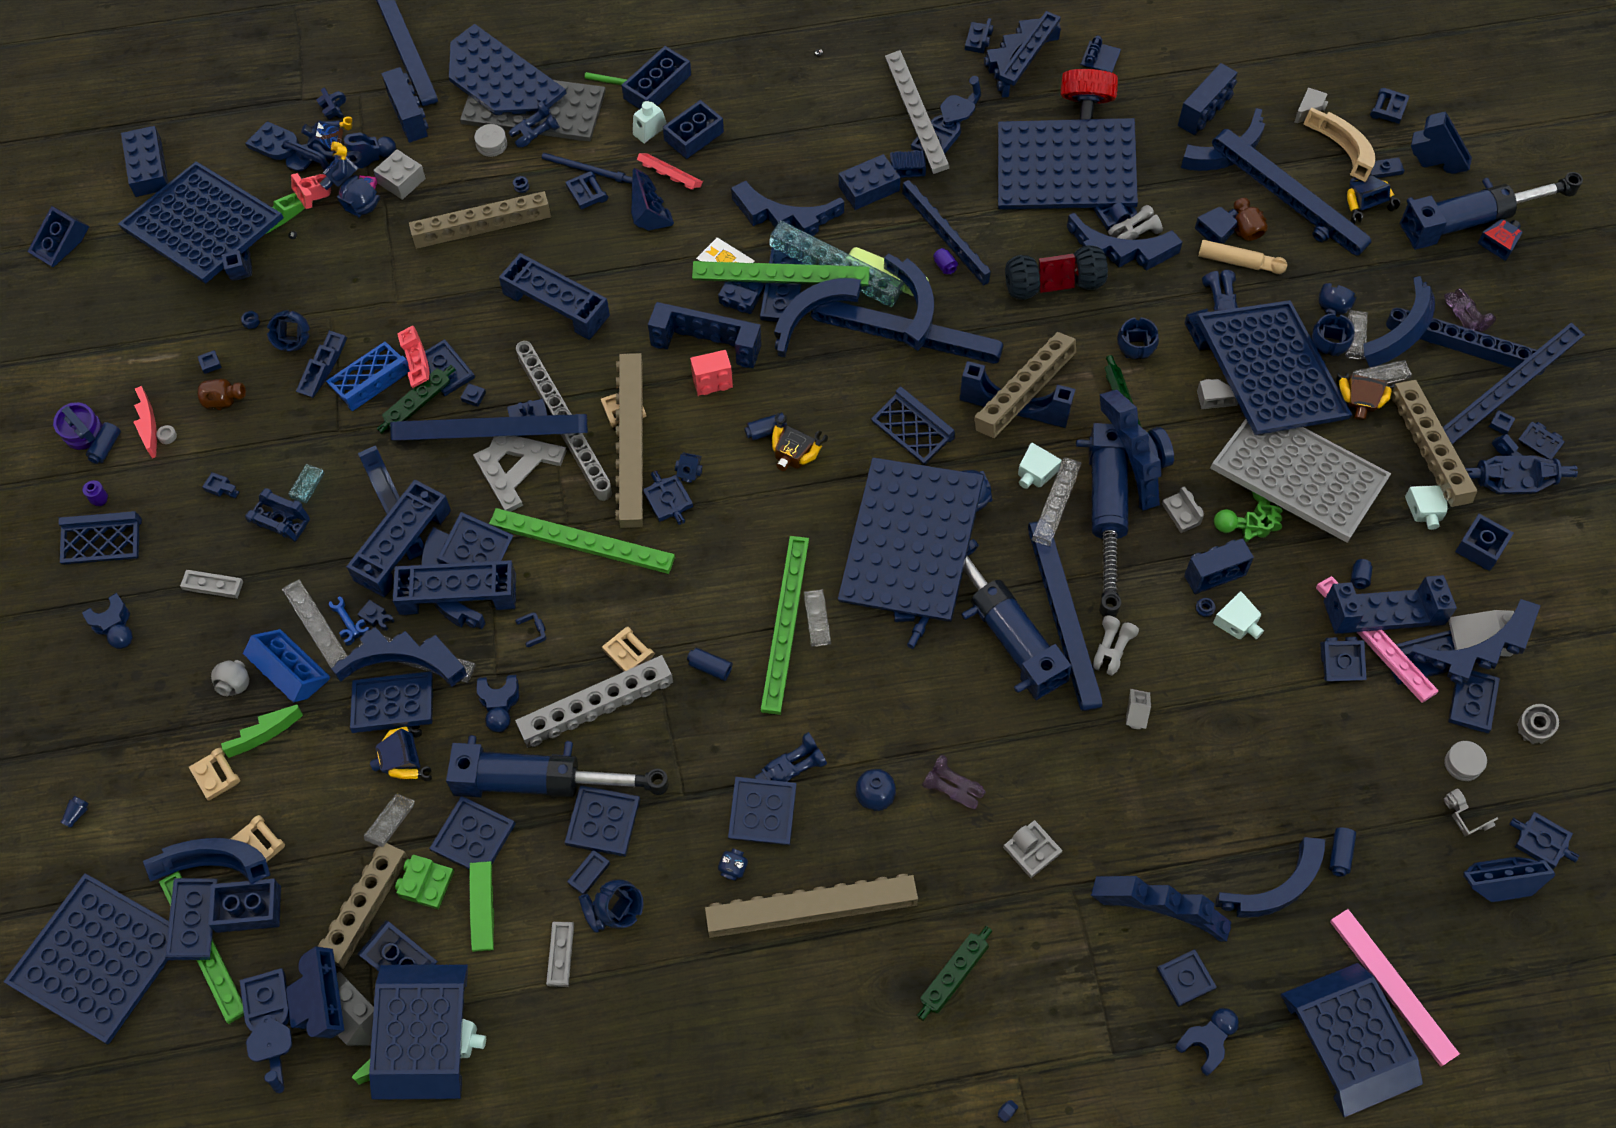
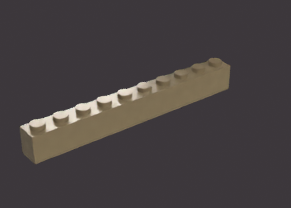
M641 353L619 354V361H616V371L619 372V377H616V388H619V393H616V404H619V409H616V421H619V426H616V437H619V442H616V454L619 453V459H616V470H619V476H616V487H619V493H616V504H619V510H616V521L620 522V528L643 527V361Z
M899 874L896 878L880 877L871 882L860 880L852 885L840 883L832 888L816 887L813 891L807 892L805 890H796L793 894L784 895V893H776L768 898L757 896L749 901L737 899L729 904L713 903L709 907H705L709 938L917 906L918 896L914 875Z

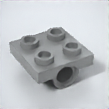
M1035 820L1028 826L1025 825L1020 828L1012 839L1003 846L1030 878L1062 854V849Z

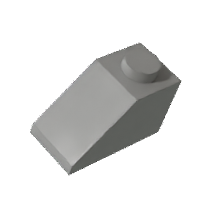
M1308 88L1294 122H1304L1311 108L1325 111L1328 101H1325L1327 93Z
M1219 379L1200 381L1197 394L1201 409L1238 405V401L1229 385Z
M1130 689L1126 725L1133 729H1146L1151 709L1150 692Z

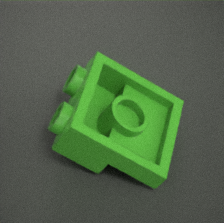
M413 854L411 859L405 861L403 868L405 874L403 878H399L396 882V893L402 899L439 910L454 870L433 863L430 859Z

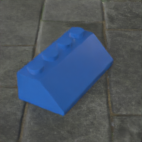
M281 629L251 635L243 652L249 661L293 703L308 699L330 679V676Z

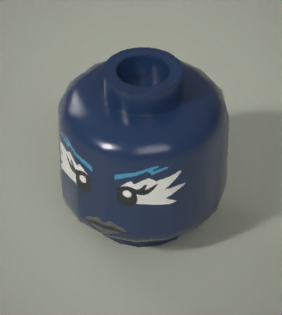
M733 848L731 852H723L718 865V870L721 872L720 875L736 881L737 878H742L748 864V860L743 857L744 852Z

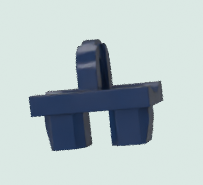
M325 87L322 88L321 92L323 95L316 99L318 104L324 109L322 112L329 120L336 115L341 119L344 115L340 106L346 101L344 93L337 91L329 94Z

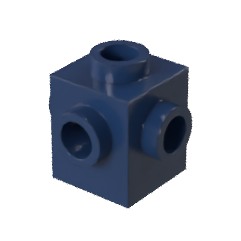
M683 452L680 455V460H677L675 464L676 477H680L685 482L695 481L702 474L703 465H700L702 456Z

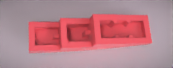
M140 386L135 388V391L141 402L134 405L140 419L134 421V424L148 453L153 459L156 457L157 449L156 422L148 396L143 387Z

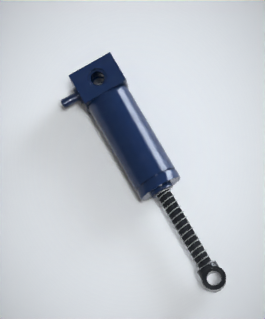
M1093 423L1089 440L1077 439L1076 446L1088 447L1089 465H1092V533L1096 537L1104 539V590L1101 595L1099 611L1103 617H1116L1121 606V598L1116 592V541L1128 533L1129 457L1113 424ZM1106 604H1112L1114 607H1108Z

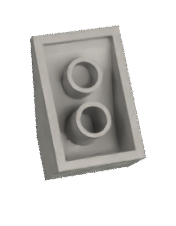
M1493 610L1450 617L1448 621L1455 650L1468 648L1489 639L1506 625L1514 611ZM1503 648L1500 656L1513 655L1506 648Z

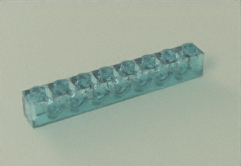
M783 221L778 223L770 235L769 246L803 262L805 265L869 267V286H862L860 292L880 301L884 305L893 307L902 293L903 281Z

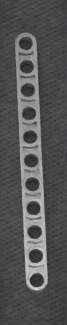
M528 341L519 342L516 345L519 362L540 399L544 400L545 408L549 415H572L531 343ZM582 433L561 434L595 496L602 501L608 500L612 496L610 481Z

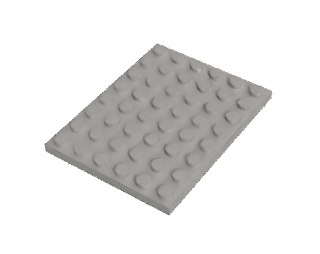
M1247 419L1244 420L1210 467V469L1347 543L1391 475V473L1304 427L1254 435Z

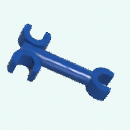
M339 596L340 603L333 605L330 601L329 606L332 611L338 612L348 628L339 633L341 638L349 636L344 640L347 646L351 645L354 639L360 637V635L363 636L370 629L369 627L361 629L362 626L366 625L363 619L359 620L356 625L353 623L344 608V600Z

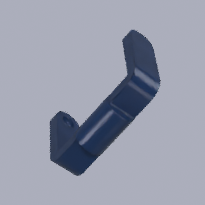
M534 612L515 620L516 624H521L534 618L535 626L541 634L540 637L526 642V647H531L546 640L544 624Z

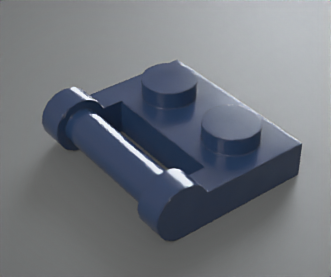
M1381 88L1378 92L1376 105L1371 110L1370 116L1374 119L1382 118L1399 124L1410 96ZM1389 98L1390 101L1386 111L1382 110L1384 100Z
M587 172L565 182L566 187L580 209L598 202L603 203L608 199V195L602 191L593 172ZM585 182L591 184L594 191L596 192L595 195L591 193L590 189L588 188Z

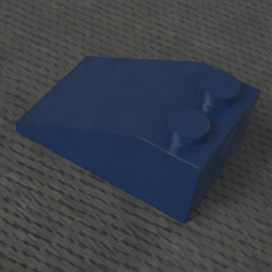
M51 206L27 252L54 267L82 242L89 226L70 214Z
M385 921L357 954L378 972L381 965H435L438 962L389 921Z

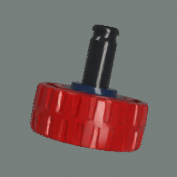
M1095 69L1068 70L1062 75L1061 96L1070 101L1081 102L1079 120L1093 119L1094 103H1108L1116 99L1118 77L1114 73Z

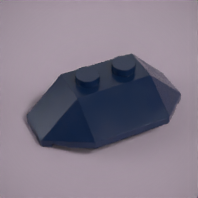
M1511 857L1474 863L1468 870L1464 871L1463 876L1472 889L1490 902L1533 896L1555 876V872L1545 860L1539 859L1536 861L1530 858Z

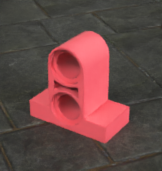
M298 173L291 175L292 190L305 209L312 208L313 200L325 198L331 194V187L326 190L320 184L326 175L320 174L301 179Z

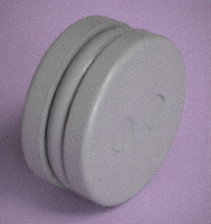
M487 124L480 127L475 133L476 147L482 155L493 157L505 151L507 139L502 127L495 124Z
M1471 741L1455 743L1445 756L1447 771L1454 778L1461 781H1472L1478 778L1487 765V756L1484 750Z

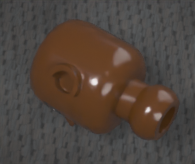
M1245 197L1234 202L1233 207L1238 212L1235 217L1237 220L1235 229L1237 235L1241 236L1245 241H1252L1262 237L1268 229L1265 221L1266 218L1262 215L1263 211H1260L1257 207H1250V201Z
M214 379L201 382L198 386L197 394L199 402L204 408L222 410L223 407H230L233 404L234 398L238 400L243 399L246 396V389L244 384L240 382L231 385L226 379Z

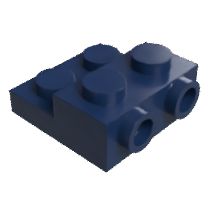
M725 282L718 294L719 303L725 307L737 309L742 313L752 314L765 290V284L762 282Z
M1337 637L1325 638L1326 641L1320 642L1321 662H1324L1325 681L1367 680L1364 640L1358 641L1357 637H1345V641H1338Z

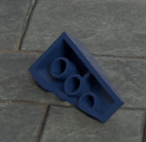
M634 168L631 207L634 224L648 231L672 226L674 222L669 209H664L662 205L664 201L655 193L656 188L647 174Z

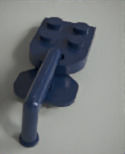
M972 76L969 79L973 93L968 99L957 95L947 97L940 106L942 115L931 120L944 154L960 136L961 121L971 116L975 111V104L981 97L979 78L977 76ZM917 137L911 144L912 150L922 151L923 148Z
M268 121L245 143L247 148L275 160L286 158L287 167L294 171L306 169L313 161L320 163L323 171L329 166L324 155L308 148L307 144H299L293 132Z
M283 968L240 980L244 1019L247 1027L252 1032L246 1041L248 1056L254 1062L269 1059L271 1071L266 1073L264 1080L279 1094L284 1091L280 1056L286 1054L292 1047L291 1031L286 1026L290 1018L286 993L285 971Z

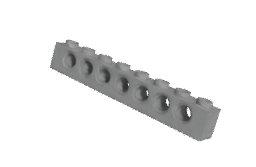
M661 655L515 721L527 748L530 746L535 747L548 738H555L566 730L577 728L579 724L586 721L591 722L604 713H611L617 707L629 705L637 698L647 697L657 689L667 688L673 683L672 674ZM649 676L655 677L653 680H646ZM632 684L637 685L633 689L628 688V686ZM614 692L619 693V694H618L617 696H615V697H611V696H610V694H612V693H614ZM596 700L600 701L599 704L592 705V702ZM576 709H582L579 713H573ZM563 717L561 721H555L556 718ZM540 725H544V726H545V727H544L543 729H541V730H537V729H536V728H537L538 726H540Z

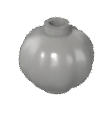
M228 660L214 667L211 673V680L217 693L223 696H234L246 690L249 685V675L244 668V663L239 660L234 662Z

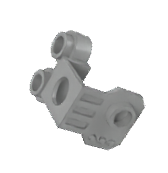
M1457 788L1446 794L1444 798L1449 809L1454 808L1457 811L1452 814V817L1464 836L1478 829L1481 830L1483 828L1486 831L1495 826L1494 821L1498 819L1497 817L1469 832L1458 814L1469 808L1462 792Z

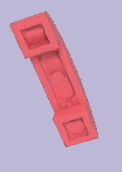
M412 325L397 334L400 346L406 354L410 370L408 372L411 387L414 388L429 380L430 373L423 345L415 327Z

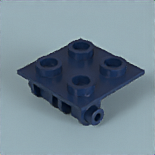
M1096 36L1092 41H1089L1080 65L1112 73L1121 49L1102 44L1101 36Z

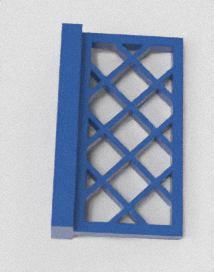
M383 342L326 380V382L347 404L348 408L354 411L407 375L410 370L407 359L403 355L400 356L389 344ZM384 349L388 350L387 355H379ZM396 359L395 361L389 364V360ZM368 360H373L372 365L364 364ZM377 360H385L384 364H377ZM377 369H382V370H380L379 372H377L376 374H374V371H375V370H377ZM353 370H358L357 375H349V374H350V372H352ZM370 370V373L362 374V371ZM367 379L361 384H359L360 380ZM338 380H343L342 385H334V383ZM355 380V383L347 384V381Z

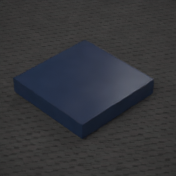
M1195 949L1157 967L1160 976L1178 1007L1217 988Z

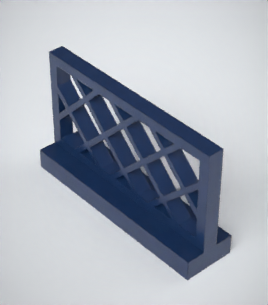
M901 386L896 390V394L871 418L875 425L924 465L948 441L951 442L955 438L953 428ZM896 401L902 405V410L891 411V406ZM902 414V422L892 423V415ZM904 414H913L915 421L905 422ZM883 415H889V423H881L878 419ZM915 425L916 433L905 434V426ZM918 425H927L929 432L918 433ZM902 426L903 434H894L892 427ZM929 436V444L918 445V437ZM931 436L943 438L940 443L931 444ZM916 437V445H907L905 438ZM929 448V454L923 458L919 455V449Z
M135 511L60 517V563L75 564L138 558L139 525L142 524V518ZM127 527H133V533L128 538L122 534ZM113 528L116 530L109 539L103 535L107 529ZM89 530H95L97 534L88 541L84 535ZM75 531L78 535L69 542L67 540V532ZM121 535L126 540L117 548L112 542ZM102 536L106 542L98 549L93 543ZM83 538L88 543L79 551L74 545ZM128 543H131L133 545V553L124 554L121 550ZM110 544L116 549L111 555H104L102 553ZM90 546L97 550L91 557L83 555ZM71 548L78 552L73 558L66 559V553Z

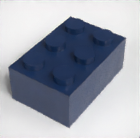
M701 100L663 126L664 141L686 159L724 132L723 118Z
M882 154L840 172L839 188L854 210H857L900 191V176L885 155Z
M1243 538L1237 541L1231 540L1224 546H1215L1208 552L1194 554L1189 561L1184 577L1196 595L1246 576L1254 557Z
M275 879L258 880L253 883L242 881L211 884L208 925L216 933L279 927L281 886Z

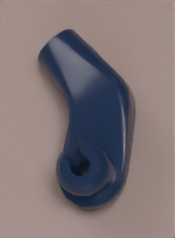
M589 894L579 896L585 919L591 929L596 933L600 929H605L606 925L597 918Z

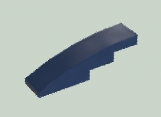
M329 330L324 344L319 345L314 359H309L296 390L297 393L314 398L340 356L347 340L345 335Z

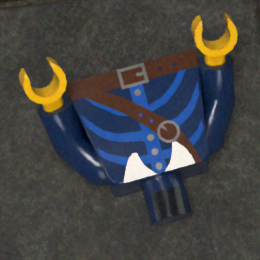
M345 117L343 122H340V120L318 121L312 127L305 124L301 133L309 137L308 148L324 155L328 162L334 160L336 152L331 150L332 142L341 143L343 135L341 127L345 130H351L352 118Z
M332 142L331 150L335 151L336 155H334V161L323 171L326 177L320 182L326 190L333 184L339 187L358 169L346 156L347 148L339 142Z

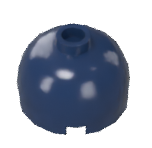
M1331 283L1322 285L1319 293V304L1326 314L1335 313L1336 315H1342L1353 307L1357 296L1354 297L1355 293L1340 285L1337 288L1331 287Z
M871 769L865 771L859 777L856 783L855 794L858 802L864 808L880 811L889 807L894 801L896 785L888 772L882 769Z

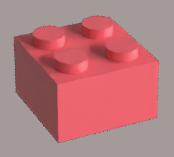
M726 350L690 358L692 377L698 396L733 388L732 370Z

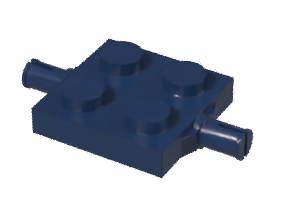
M658 471L652 472L651 476L655 482L643 489V494L658 521L661 522L669 517H675L678 525H681V522L682 524L685 523L681 513L692 508L693 503L681 481L676 477L677 474L661 479Z
M1533 812L1525 824L1514 817L1509 825L1520 831L1515 848L1536 860H1545L1552 869L1557 866L1563 856L1574 863L1578 860L1580 855L1568 849L1573 833L1540 814Z

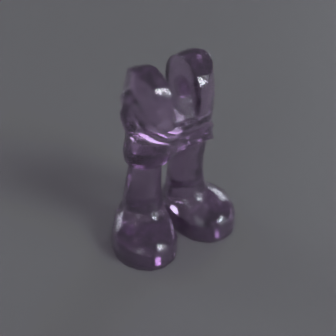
M1462 288L1455 290V293L1449 292L1444 295V301L1453 310L1455 315L1460 318L1464 328L1483 332L1496 321V317L1492 313L1482 315L1475 307L1476 303L1471 300Z
M942 754L922 784V787L926 789H937L950 795V799L956 800L971 809L977 807L978 801L966 794L967 791L979 798H982L986 793L983 786L977 782L970 781L964 776L953 772L948 767L947 757ZM938 776H941L957 785V788L944 782Z

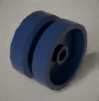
M1161 427L1149 430L1150 451L1160 459L1161 469L1173 465V446L1166 431Z

